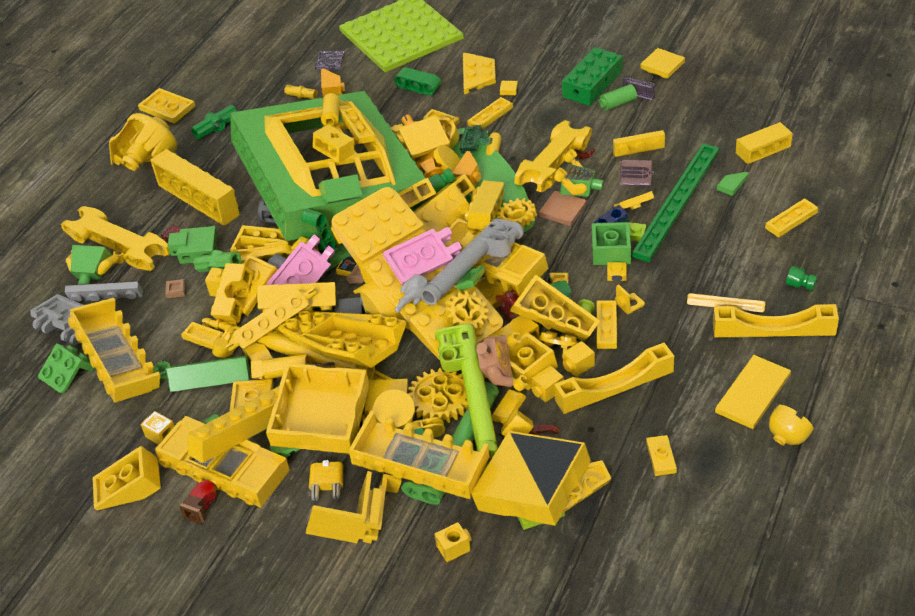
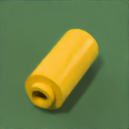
M334 93L326 94L323 98L321 122L325 126L330 125L333 127L337 125L339 120L340 98Z

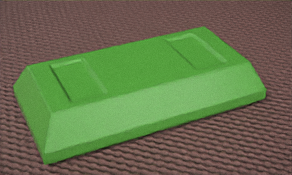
M482 265L470 269L455 287L460 291L474 287L484 274L485 266Z

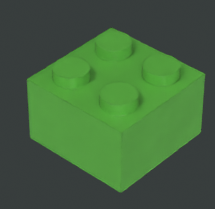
M629 222L592 223L593 265H607V262H626V264H631Z

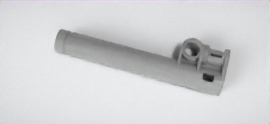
M503 219L492 220L421 290L422 300L429 305H435L485 254L497 257L509 255L511 253L510 247L515 243V239H520L524 235L522 226L513 221Z

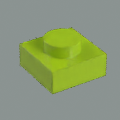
M629 223L630 241L639 242L646 232V224Z

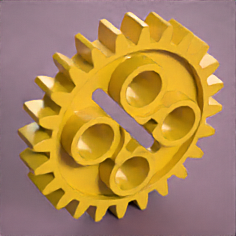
M439 368L438 372H435L431 369V374L423 372L424 377L417 376V382L412 381V387H408V395L411 396L414 402L417 418L422 416L423 419L439 417L442 420L446 419L450 423V418L453 417L455 420H458V414L463 416L464 410L468 408L462 374L457 376V371L452 373L442 372V369Z

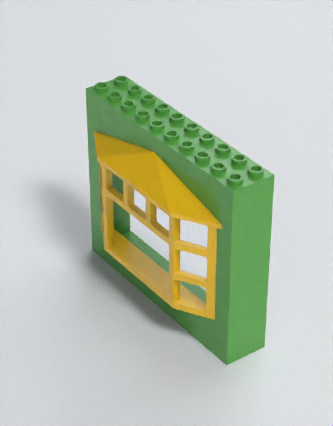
M365 91L338 95L340 98L339 120L337 125L333 127L342 133V130L348 129L340 117V110L357 107L374 132L375 141L364 144L368 152L358 154L354 150L352 156L339 163L333 159L306 163L288 134L325 126L321 122L323 98L230 113L231 142L285 241L299 239L301 236L307 237L301 220L302 214L306 209L325 214L331 228L332 218L336 214L378 190L390 187L397 193H400L426 179L423 172L419 170L416 162L412 160L409 152L405 150L402 142L398 140L390 125L386 123L383 115L379 113L377 106L372 103L371 98L368 97ZM351 137L354 139V145H357L358 142L356 141V139L354 137ZM374 159L384 177L367 179L361 161ZM355 162L361 180L359 183L363 196L326 203L321 196L320 190L315 188L310 171L329 167L332 177L335 179L339 178L336 166ZM429 198L411 207L410 209L414 212L417 208H419L422 204L429 200Z

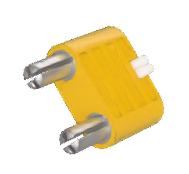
M324 460L323 463H313L310 465L309 489L311 490V500L315 501L316 499L317 501L319 499V491L333 490V499H336V496L337 499L340 498V489L343 487V463Z

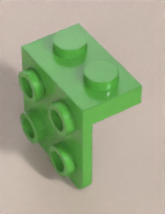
M56 343L38 377L58 392L65 393L79 368L91 372L94 368L90 364L89 356L83 353L78 354L77 348L71 345L65 347Z

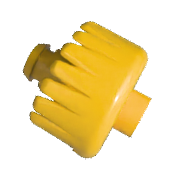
M142 113L132 114L128 118L125 126L114 140L118 150L124 147L121 151L124 166L135 171L139 169V165L151 161L150 159L165 149L172 153L176 152L178 147L177 141L169 131L170 128L165 121Z

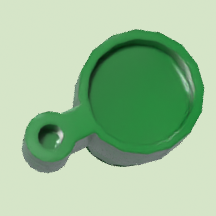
M449 168L444 170L441 175L435 174L428 178L436 193L443 189L447 183H452L456 180Z
M791 266L785 284L795 288L805 286L806 289L813 291L818 276L806 275L805 269Z

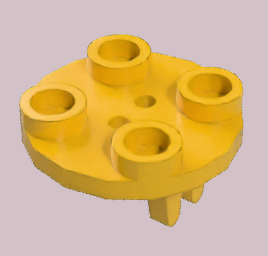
M551 331L542 332L539 335V340L544 341L546 346L551 348L554 344L561 345L563 352L578 343L576 341L577 337L572 335L558 337V333Z

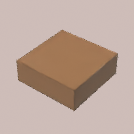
M185 279L166 281L165 295L167 299L185 296Z

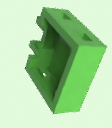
M216 227L180 229V233H170L168 248L171 256H178L179 263L185 264L193 263L195 258L203 254H212L213 250H217L218 234Z

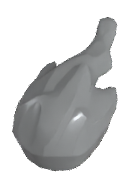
M415 274L404 283L400 292L404 291V296L399 299V303L395 308L396 312L399 313L403 306L414 300V305L422 300L420 292L428 284L424 276Z

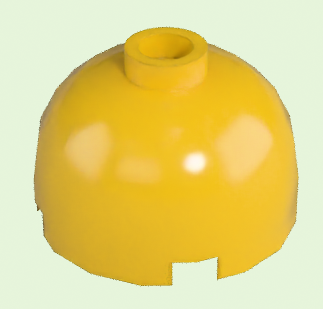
M778 405L772 412L769 420V428L774 435L773 439L781 445H799L805 442L811 435L814 427L804 416L800 419L796 416L797 411L785 405Z

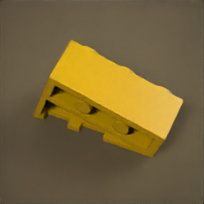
M242 225L230 251L245 254L284 244L293 246L296 240L285 241L279 229ZM269 255L264 256V258L267 260H269L272 257Z

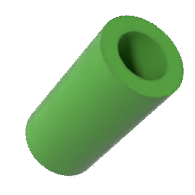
M632 84L602 94L599 99L600 107L607 111L636 100V89Z

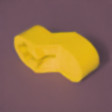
M234 326L226 329L221 338L214 341L212 353L220 358L232 355L236 348L229 352L225 345L235 340L233 332L241 327Z

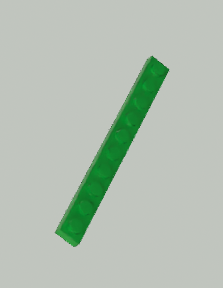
M707 144L701 145L632 252L633 258L650 263L719 154L718 147Z

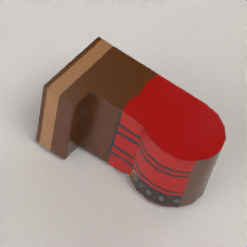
M211 481L199 482L180 505L185 519L201 525L206 520L205 511L209 505L214 504L217 500V493Z

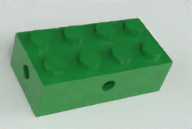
M594 47L562 80V97L591 106L622 73L623 56Z

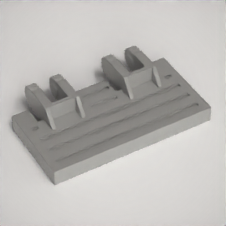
M57 294L30 310L31 317L36 318L32 326L38 330L41 328L44 333H49L56 328L62 329L64 331L60 335L61 340L66 342L70 340L69 342L72 345H77L80 341H77L74 330L69 327L68 318L70 317V309L84 305Z

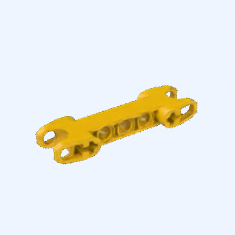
M567 120L559 123L551 133L550 144L534 161L525 159L520 164L515 175L514 184L523 185L527 182H533L537 184L536 191L544 192L551 188L556 182L555 172L565 161L564 156L570 149L584 151L592 136V128L585 126L582 129H573L570 127L571 122Z
M82 206L78 209L81 219L77 221L66 220L61 223L63 231L75 241L84 243L90 239L119 253H124V260L137 269L151 271L155 268L151 257L155 255L167 256L170 254L168 244L158 235L150 232L143 237L108 222L107 216L95 208Z

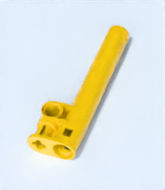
M276 328L255 342L264 344L266 348L288 356L309 354L312 364L323 368L366 370L368 380H371L375 373V366L372 368L317 354L288 338L279 331V328Z

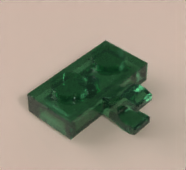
M481 125L465 127L459 147L461 154L470 151V153L477 151L479 143L490 145L493 139L486 138L489 137L490 132L483 131Z

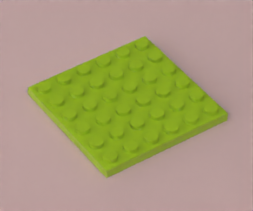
M398 0L391 5L384 6L379 10L372 11L339 26L340 31L384 72H388L464 39L463 33L424 0Z

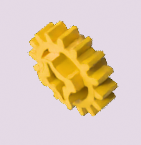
M516 198V201L509 200V203H503L504 207H499V212L496 213L497 219L517 222L523 229L524 225L530 226V221H535V216H537L535 204H532L531 200L526 202V198L522 200Z
M465 291L464 295L460 292H457L456 297L452 295L450 301H447L445 315H448L447 322L452 321L451 327L470 324L474 327L475 332L478 327L483 328L489 309H485L487 302H481L483 297L476 298L475 292L469 295L468 291Z

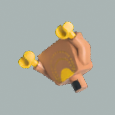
M514 332L508 337L505 335L487 337L483 342L477 344L476 351L478 353L480 370L492 384L512 387L513 385L516 390L522 391L528 386L527 383H524L528 378L525 375H520L516 380L513 379L508 346L515 347L521 342L515 340L520 335L518 332Z

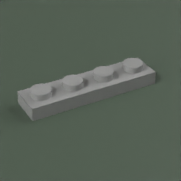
M138 282L65 286V294L75 302L143 297V290Z

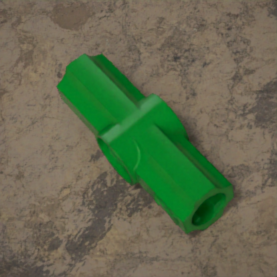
M230 105L216 114L208 113L202 122L191 128V132L197 140L213 131L221 132L225 125L231 122L230 113L238 111L233 105Z

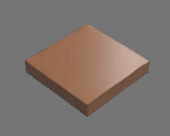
M554 191L539 211V217L572 226L586 207L587 200L571 195H561L560 192Z

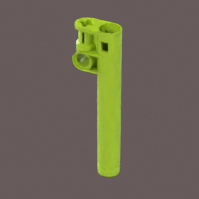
M462 324L439 329L435 332L434 336L439 341L438 353L441 367L447 372L462 370L476 450L480 452L483 445L488 444L489 459H492L498 446L484 375L479 367L474 327L470 324Z

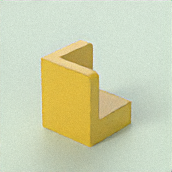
M516 409L501 427V434L506 436L508 431L528 434L533 428V421Z

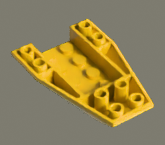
M305 310L301 311L294 318L286 320L278 328L288 338L317 354L372 368L397 351L406 321L396 317H384L381 314H351Z

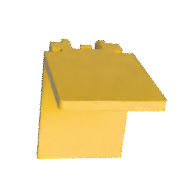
M367 471L359 495L357 513L314 505L307 524L306 534L358 543L359 539H363L362 542L371 543L372 540L377 541L378 531L381 530L385 492L398 493L402 478L383 474L379 489L373 488V490H370L372 472Z

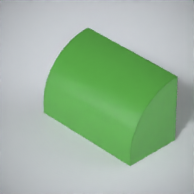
M357 174L325 180L318 184L321 196L326 203L363 196Z

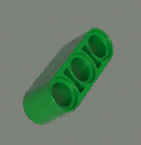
M404 67L395 76L394 83L399 88L431 96L440 87L441 79L434 74Z
M306 209L302 214L301 220L307 237L311 239L313 235H316L320 239L317 245L319 252L324 253L328 246L335 250L336 242L326 215Z

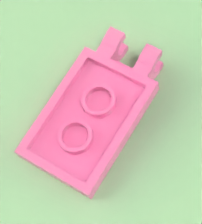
M446 227L437 233L434 229H431L383 252V257L403 286L415 274L425 276L449 264L460 253L459 250L462 247L459 242L449 247L445 246L444 243L450 241V235H452L449 227Z
M313 235L307 244L301 241L266 285L317 283L331 266L327 261L333 256L335 250L328 246L324 253L320 254L314 249L320 242L316 235Z

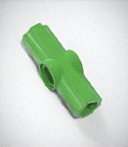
M213 250L210 255H202L195 258L193 264L198 272L210 271L212 267L224 269L226 263L242 264L241 254L236 251L225 253Z

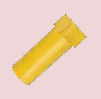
M309 354L251 361L252 378L264 380L282 377L286 363L312 365Z

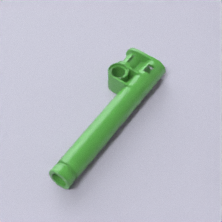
M485 382L491 409L499 394V390L494 384ZM467 408L452 435L453 444L462 447L465 440L474 441L469 408ZM427 453L419 469L439 475L449 455L442 453L441 457H437ZM411 480L404 482L401 486L402 491L407 496L433 505L440 504L446 493L428 485L416 484Z

